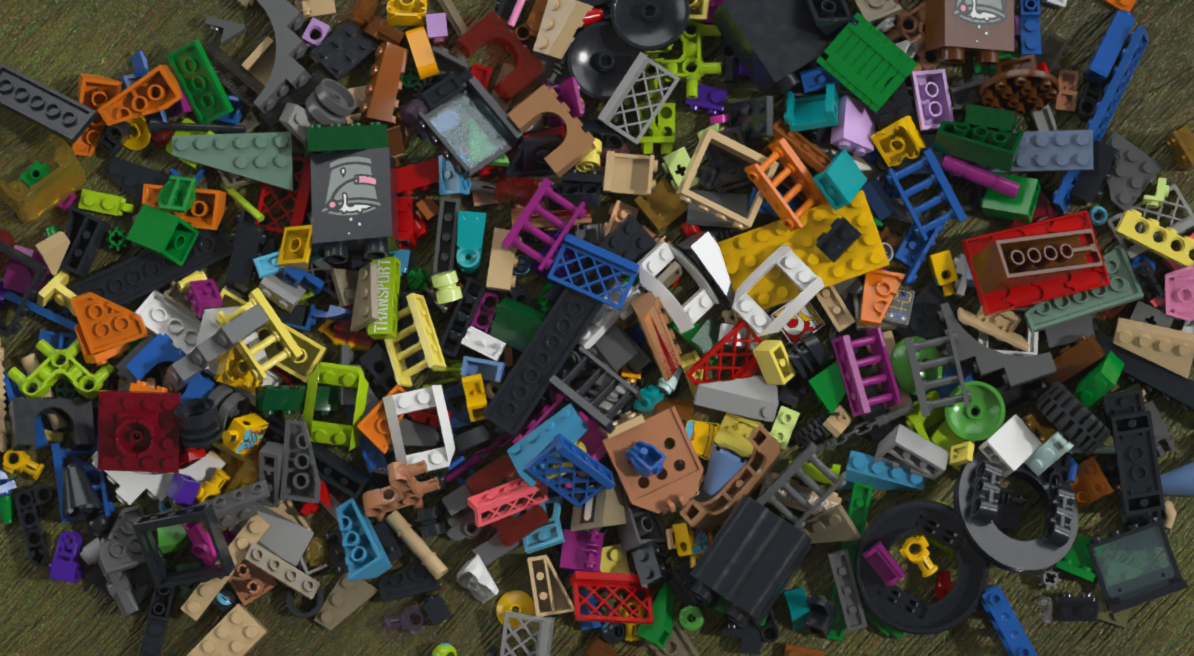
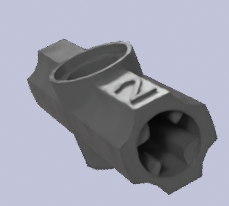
M122 571L104 575L107 581V589L112 598H115L123 617L140 610L131 592V584Z

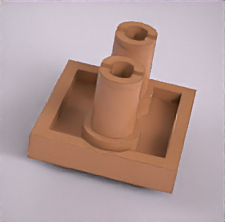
M245 560L237 566V570L228 580L244 606L279 585L276 579Z

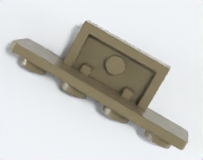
M256 543L250 545L244 557L246 562L309 600L313 599L320 586V582Z

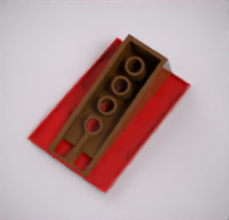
M1087 210L967 239L962 242L979 300L983 307L984 316L1100 289L1111 284Z

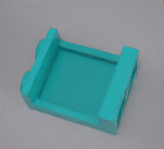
M827 84L826 94L794 98L793 92H788V98L785 99L787 113H784V122L786 125H789L791 132L838 125L839 96L835 84Z
M845 149L831 155L830 159L832 161L823 172L815 175L812 179L835 211L850 204L867 181V178Z

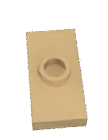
M839 405L826 419L823 426L837 438L852 422L854 417L842 405Z

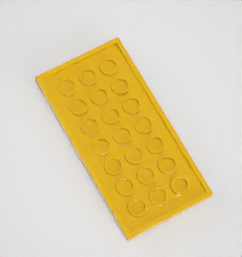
M863 190L856 194L850 204L836 211L829 202L825 205L822 204L809 209L799 219L803 224L801 229L790 232L784 226L783 221L778 220L717 243L734 294H736V290L783 244L791 247V251L817 277L820 276L825 285L823 289L890 265ZM844 216L862 235L833 263L816 246L818 243L816 240L823 232L827 234L832 228L830 225L838 217L841 219ZM775 265L747 294L763 310L794 300L802 291Z

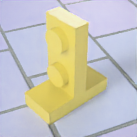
M63 268L38 292L37 304L43 308L54 298L59 305L65 306L76 316L70 299L77 295L65 287L68 284L70 272Z

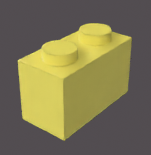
M764 340L752 350L767 384L784 385L796 374L781 340Z

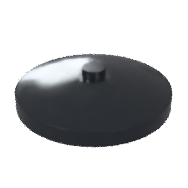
M612 0L611 20L615 31L629 46L642 51H658L669 47L682 36L689 22L690 6L688 0Z
M604 21L593 23L577 33L567 51L566 65L569 77H575L579 83L580 92L595 100L609 101L640 52L644 53V51L629 46L619 37L612 22ZM636 82L633 88H635L639 82Z

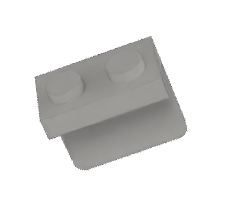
M283 272L268 276L267 278L264 277L258 287L264 297L272 300L279 307L290 313L308 289L302 283L298 288H295L282 277Z

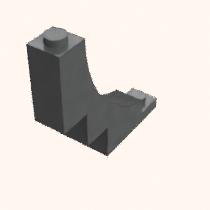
M341 345L339 364L361 367L360 365H349V362H353V350H350V345ZM339 386V406L355 407L358 388ZM369 386L364 417L380 402ZM404 418L401 419L399 426L404 447L434 448L436 443H439V431H436L435 426L414 423ZM392 440L388 447H393Z

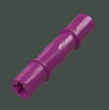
M947 154L941 165V169L994 189V192L1015 199L1020 188L1019 183L1004 178L1002 175L997 176L984 169L969 165L967 161L964 162Z

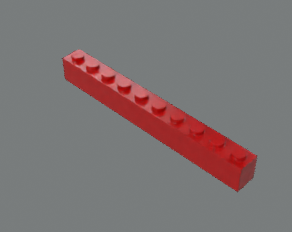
M562 125L524 135L523 137L562 135L565 139L566 134ZM518 146L506 153L509 161ZM466 150V151H462V152H458V153L464 154V155H468V156H469V151H470V150ZM438 158L396 168L397 195L402 194V197L413 195V191L420 189L421 192L433 189L432 186L439 185ZM488 165L474 175L479 177L487 176L493 170L503 172L507 166Z

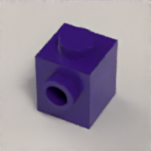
M174 473L166 494L172 498L174 504L183 506V504L192 505L201 483L190 475Z

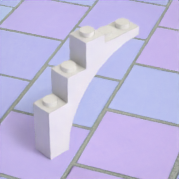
M211 449L206 451V457L179 467V473L190 475L201 483L206 480L209 481L215 474V469L217 467L221 469L226 462ZM97 450L92 455V459L94 460L92 464L98 469ZM104 470L108 473L106 477L114 485L116 483L119 484L115 489L117 493L116 498L121 503L125 504L127 502L129 505L146 488L148 489L147 494L152 499L156 500L158 498L162 501L167 496V490L174 476V473Z

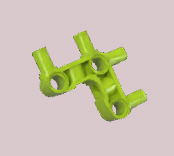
M689 20L686 30L681 36L683 55L675 60H664V58L651 59L680 78L679 82H686L687 99L698 98V82L704 74H722L721 62L704 63L702 61V39L708 36H721V32L715 24L703 25L701 22ZM690 28L696 29L694 34H687ZM649 63L644 69L645 77L657 75L656 72L654 74L648 73V70L654 67ZM690 66L697 67L694 72L687 71ZM669 76L660 77L661 82H674V79ZM658 78L646 80L648 91L659 89ZM659 92L649 94L650 101L659 100Z
M42 339L37 343L36 348L47 359L29 377H26L16 367L10 369L7 375L19 386V390L27 399L44 397L50 391L49 389L58 380L67 379L79 394L87 399H93L98 396L99 390L103 387V382L115 369L107 362L95 374H91L75 360V357L82 351L78 339L67 349L61 350L54 349L48 342ZM66 360L64 364L57 365L58 361ZM87 385H94L91 390H85ZM31 388H37L34 393H28Z

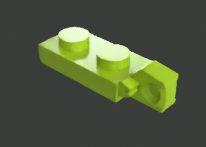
M82 189L78 207L79 209L117 217L122 216L123 212L134 214L135 210L134 205L125 203V198Z

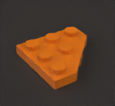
M87 292L70 299L91 355L148 336L142 316L92 292Z

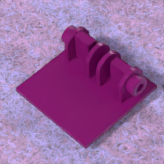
M564 529L563 536L565 542L562 543L560 568L600 572L604 533H599L597 529H590V532Z

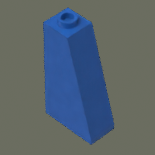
M1118 10L1114 14L1083 76L1099 84L1108 77L1136 20L1132 17L1131 13L1125 10Z

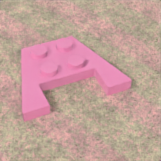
M1194 265L1165 274L1167 315L1187 321H1194Z

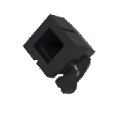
M794 375L784 385H777L781 390L778 395V406L795 410L799 397L807 395L808 387L806 386L805 388L804 385L801 386L798 383V376Z
M443 468L436 470L437 472L431 474V477L427 476L422 479L421 475L414 476L420 482L435 477L438 478L440 490L429 492V497L448 489L445 483L446 474Z

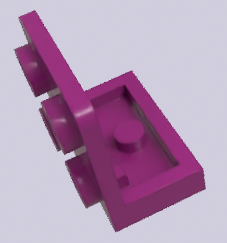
M571 77L559 85L546 86L548 89L552 87L558 94L556 99L560 103L564 101L570 108L569 114L572 118L583 116L584 103L581 101L580 85L575 77ZM545 117L547 127L566 124L557 117Z

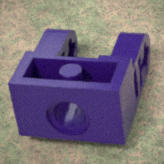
M63 532L59 536L53 562H50L48 566L49 578L71 583L80 582L84 563L79 562L83 546V537L80 533Z

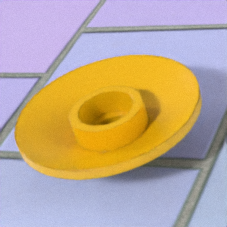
M143 117L126 121L131 125L132 133L124 143V146L130 150L145 148L151 137L147 121Z
M519 590L505 593L499 599L496 607L497 618L503 626L505 612L512 611L514 606L519 607V613L533 616L536 614L535 604L531 596ZM510 617L509 624L515 630L521 623L517 618Z

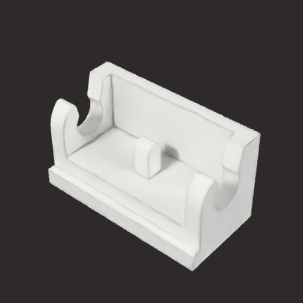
M472 326L468 328L465 337L461 341V344L496 361L499 360L506 346V343Z

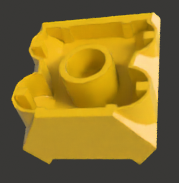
M388 0L387 22L391 26L421 27L426 24L427 0Z
M905 116L871 135L873 143L888 167L897 166L906 158L914 159L918 157L920 150L926 147L925 139L916 128L911 116Z
M233 347L219 358L216 374L213 378L215 381L255 393V387H258L260 382L251 375V368L236 347Z

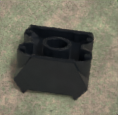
M1002 371L978 379L991 385L1000 393L1005 404V411L1030 400L1027 397L1023 384L1010 388L1009 384L1005 385L1001 374L1004 372Z

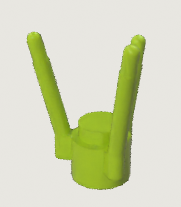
M444 357L445 362L452 363L451 367H445L442 370H432L451 372V376L455 377L425 384L422 388L462 381L461 377H465L461 376L462 360Z

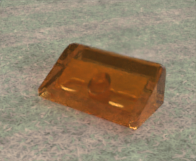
M663 398L662 401L655 404L653 415H656L675 406L680 419L692 420L694 417L693 400Z

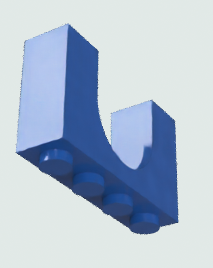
M159 333L124 367L137 380H140L158 363H175L186 356V353L181 348L176 350L172 345L174 341L166 333L164 335ZM199 373L186 384V388L181 395V403L194 398H208L214 390L215 383L208 376L204 378Z

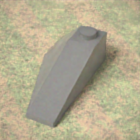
M753 375L742 379L734 378L733 380L702 383L697 386L693 404L753 419L774 422L778 407L777 385L767 384L764 376Z

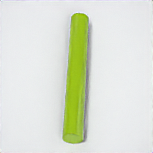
M224 182L221 183L220 187L257 221L261 222L264 220L265 216L235 189H228Z

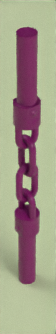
M540 411L527 419L519 433L527 431L526 426L533 419L537 421L542 416ZM505 432L499 436L493 445L480 449L468 457L467 461L446 474V480L450 482L470 467L476 466L489 457L492 450L497 447H504L511 442L513 435ZM507 435L510 439L501 444L499 440ZM484 451L486 455L481 458L479 454Z

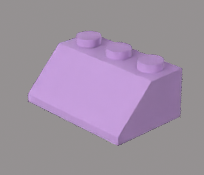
M945 69L912 71L910 75L920 131L925 133L937 132L942 121L954 122Z

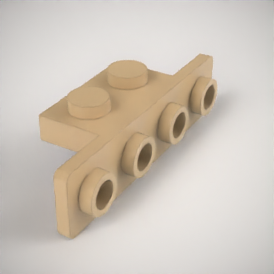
M960 307L957 310L958 319L962 324L975 327L979 332L990 334L998 341H1005L1018 350L1028 351L1029 344L1027 338L1013 332L1021 321L1020 315L1012 311L984 316L983 307L980 308L976 315Z

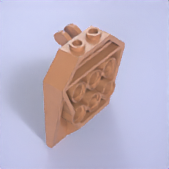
M675 406L645 419V422L618 435L602 440L629 503L656 513L661 512L664 515L670 511L671 513L675 512V505L677 504L685 507L690 502V498L694 497L704 469ZM667 438H671L673 441V445L669 449L664 447V441ZM638 441L653 444L667 457L663 464L665 476L662 479H658L655 474L651 477H645L647 484L642 488L639 487L638 480L643 476L638 474L628 464V458L625 455V452L631 449ZM680 459L683 467L677 471L674 468V463Z

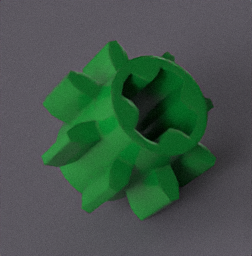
M116 227L113 232L108 230L110 236L105 240L111 243L109 245L110 249L116 246L117 251L120 252L121 247L128 248L126 243L129 240L125 236L127 233L126 229L120 232L119 227ZM117 235L122 237V240H119V244L114 241Z
M414 268L406 276L409 279L407 285L413 291L421 290L423 292L431 284L428 281L430 275L423 268H418V270Z

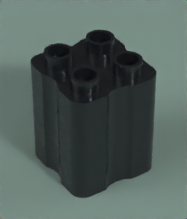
M743 494L690 572L689 576L693 584L690 588L693 592L692 596L711 609L717 601L726 606L724 613L727 616L725 618L743 631H746L750 623L759 627L812 549V545H810L811 538L751 497Z

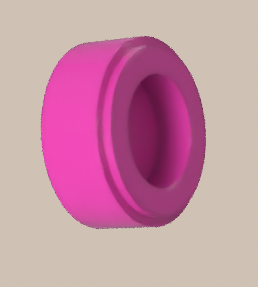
M729 114L709 117L711 125L730 121Z

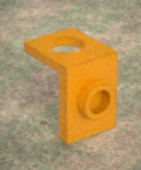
M624 365L621 378H625L624 380L630 383H636V380L641 379V371L636 374L634 371L628 370L627 366Z

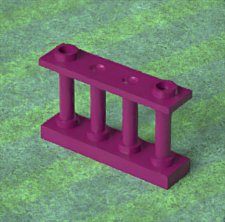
M547 178L543 180L501 243V246L509 251L511 247H516L539 262L538 270L540 272L544 269H549L554 261L551 258L566 234L570 231L576 220H581L587 211L584 209L586 206L584 202H581L579 207L554 192L551 187L552 181ZM544 197L546 199L549 197L574 214L568 224L542 208L540 202ZM532 214L540 215L563 230L558 239H553L533 226L531 221H529ZM522 230L524 232L528 231L552 247L546 257L520 241L518 236Z
M881 327L866 331L867 337L851 341L849 335H844L831 340L853 417L871 412L869 406L886 402L889 408L902 404L901 394L897 387ZM870 344L873 356L856 360L853 348ZM875 364L878 375L861 379L859 367ZM881 383L884 394L867 398L864 387Z

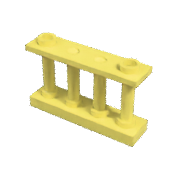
M256 288L249 294V302L226 316L222 310L218 312L216 323L221 328L253 306L260 305L270 319L266 326L268 325L271 329V335L249 349L243 341L237 344L236 348L251 368V375L261 383L267 378L265 374L267 370L286 358H291L294 362L301 357L303 352L260 289ZM275 341L280 342L283 351L262 365H259L253 355Z
M415 293L406 296L408 306L398 311V321L412 314L413 324L398 332L397 339H384L395 374L394 378L398 385L412 387L410 377L427 367L442 370L446 367L423 295ZM417 331L419 342L402 351L399 341ZM423 349L425 360L407 369L405 358Z

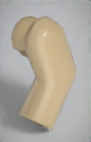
M1164 500L1165 510L1163 511L1166 516L1163 526L1172 529L1177 512L1170 500Z

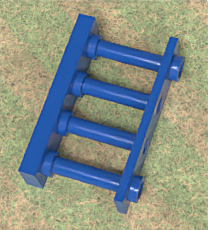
M931 148L921 152L923 156L919 161L894 173L892 168L886 170L888 173L886 175L890 186L894 185L915 225L913 231L917 238H921L922 241L928 239L926 232L951 219H956L957 222L967 219ZM924 166L926 168L929 166L932 172L929 178L906 190L902 189L898 180ZM933 184H938L941 189L939 195L912 208L908 197ZM941 202L948 203L950 209L946 214L923 226L921 225L917 217L918 214Z
M95 437L96 444L91 451H71V448L63 447L62 443L51 444L62 523L73 522L66 521L63 518V471L66 469L65 459L68 456L96 452L98 450V437ZM94 465L82 466L85 473H100L101 483L93 484L92 486L95 492L102 491L104 503L101 504L103 511H105V516H113L112 512L115 511L114 501L110 500L107 473L104 470L99 471Z
M992 585L986 588L980 603L1008 655L1037 656L1000 585L997 587Z

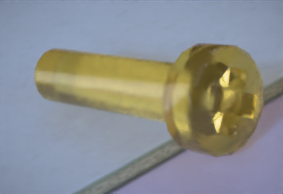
M892 260L889 261V266L883 267L885 270H888V268L905 272L908 270V267L902 263Z

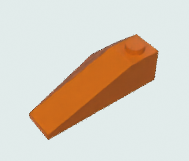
M159 65L97 110L107 126H111L168 109L182 99L183 96L178 81L168 66Z
M80 73L76 101L95 110L97 117L74 144L72 143L71 154L92 156L97 146L96 143L101 138L107 125L97 109L121 93V81L100 75Z
M144 184L142 204L160 209L157 198L163 185ZM196 188L194 204L186 213L162 211L181 218L197 229L217 230L225 212L226 192Z

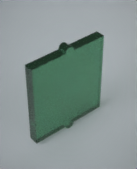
M709 317L690 342L701 350L702 354H706L718 342L720 325ZM723 345V352L728 347L727 345ZM718 356L710 357L714 362L718 360Z

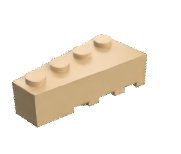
M1118 317L1114 333V344L1188 379L1194 357L1193 333Z

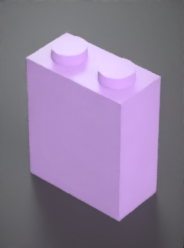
M845 95L839 98L838 125L832 126L830 143L838 146L841 150L845 149L853 153L855 156H864L874 151L871 135L875 134L876 120L872 109L864 102L851 96Z

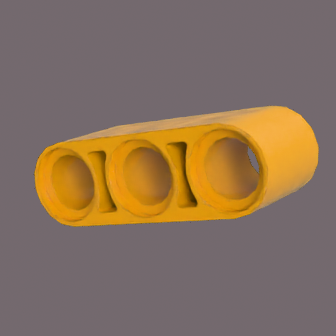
M424 26L405 31L421 80L440 74Z

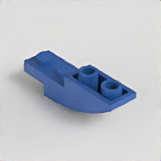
M1018 0V15H1020V35L1018 37L1021 57L1030 54L1041 57L1040 0Z

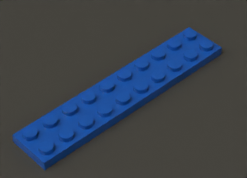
M1138 25L1136 31L1133 30L1129 37L1130 43L1121 53L1120 59L1122 60L1119 66L1116 65L1113 69V78L1104 88L1103 94L1105 95L1102 101L1099 100L1095 107L1096 113L1094 118H1090L1087 123L1086 129L1093 130V143L1094 140L1101 142L1149 42V37L1144 27ZM1065 171L1061 177L1062 184L1059 189L1055 190L1052 196L1053 203L1059 212H1067L1074 198L1071 195L1072 189L1081 171Z

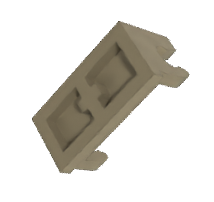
M173 281L169 290H166L163 295L198 319L196 312L192 311L191 301L187 299V292L180 293L177 287L178 281Z

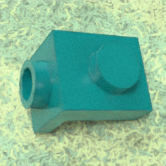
M647 385L640 389L639 393L642 400L641 402L635 400L634 409L651 415L655 404L663 400L665 393L660 391L657 386Z

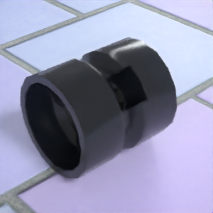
M441 506L416 511L418 522L422 524L419 527L421 538L447 533L445 523L441 521L443 517Z

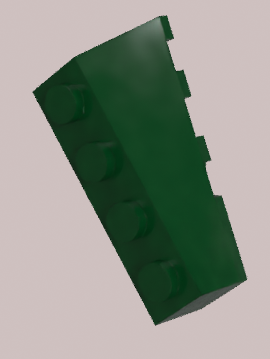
M942 121L937 131L934 151L990 166L1001 171L1011 172L1024 131L1017 130V133L1007 132L1005 128H999V131L988 130L987 126L982 125L973 128L966 123Z
M371 122L369 125L351 123L350 126H342L340 123L330 124V127L314 124L310 125V128H307L305 131V159H311L310 155L388 147L387 124L381 125V122Z
M264 385L255 387L256 411H262V415H274V411H281V415H293V411H300V415H303L307 386ZM317 386L314 412H319V415H331V412L338 411V387Z

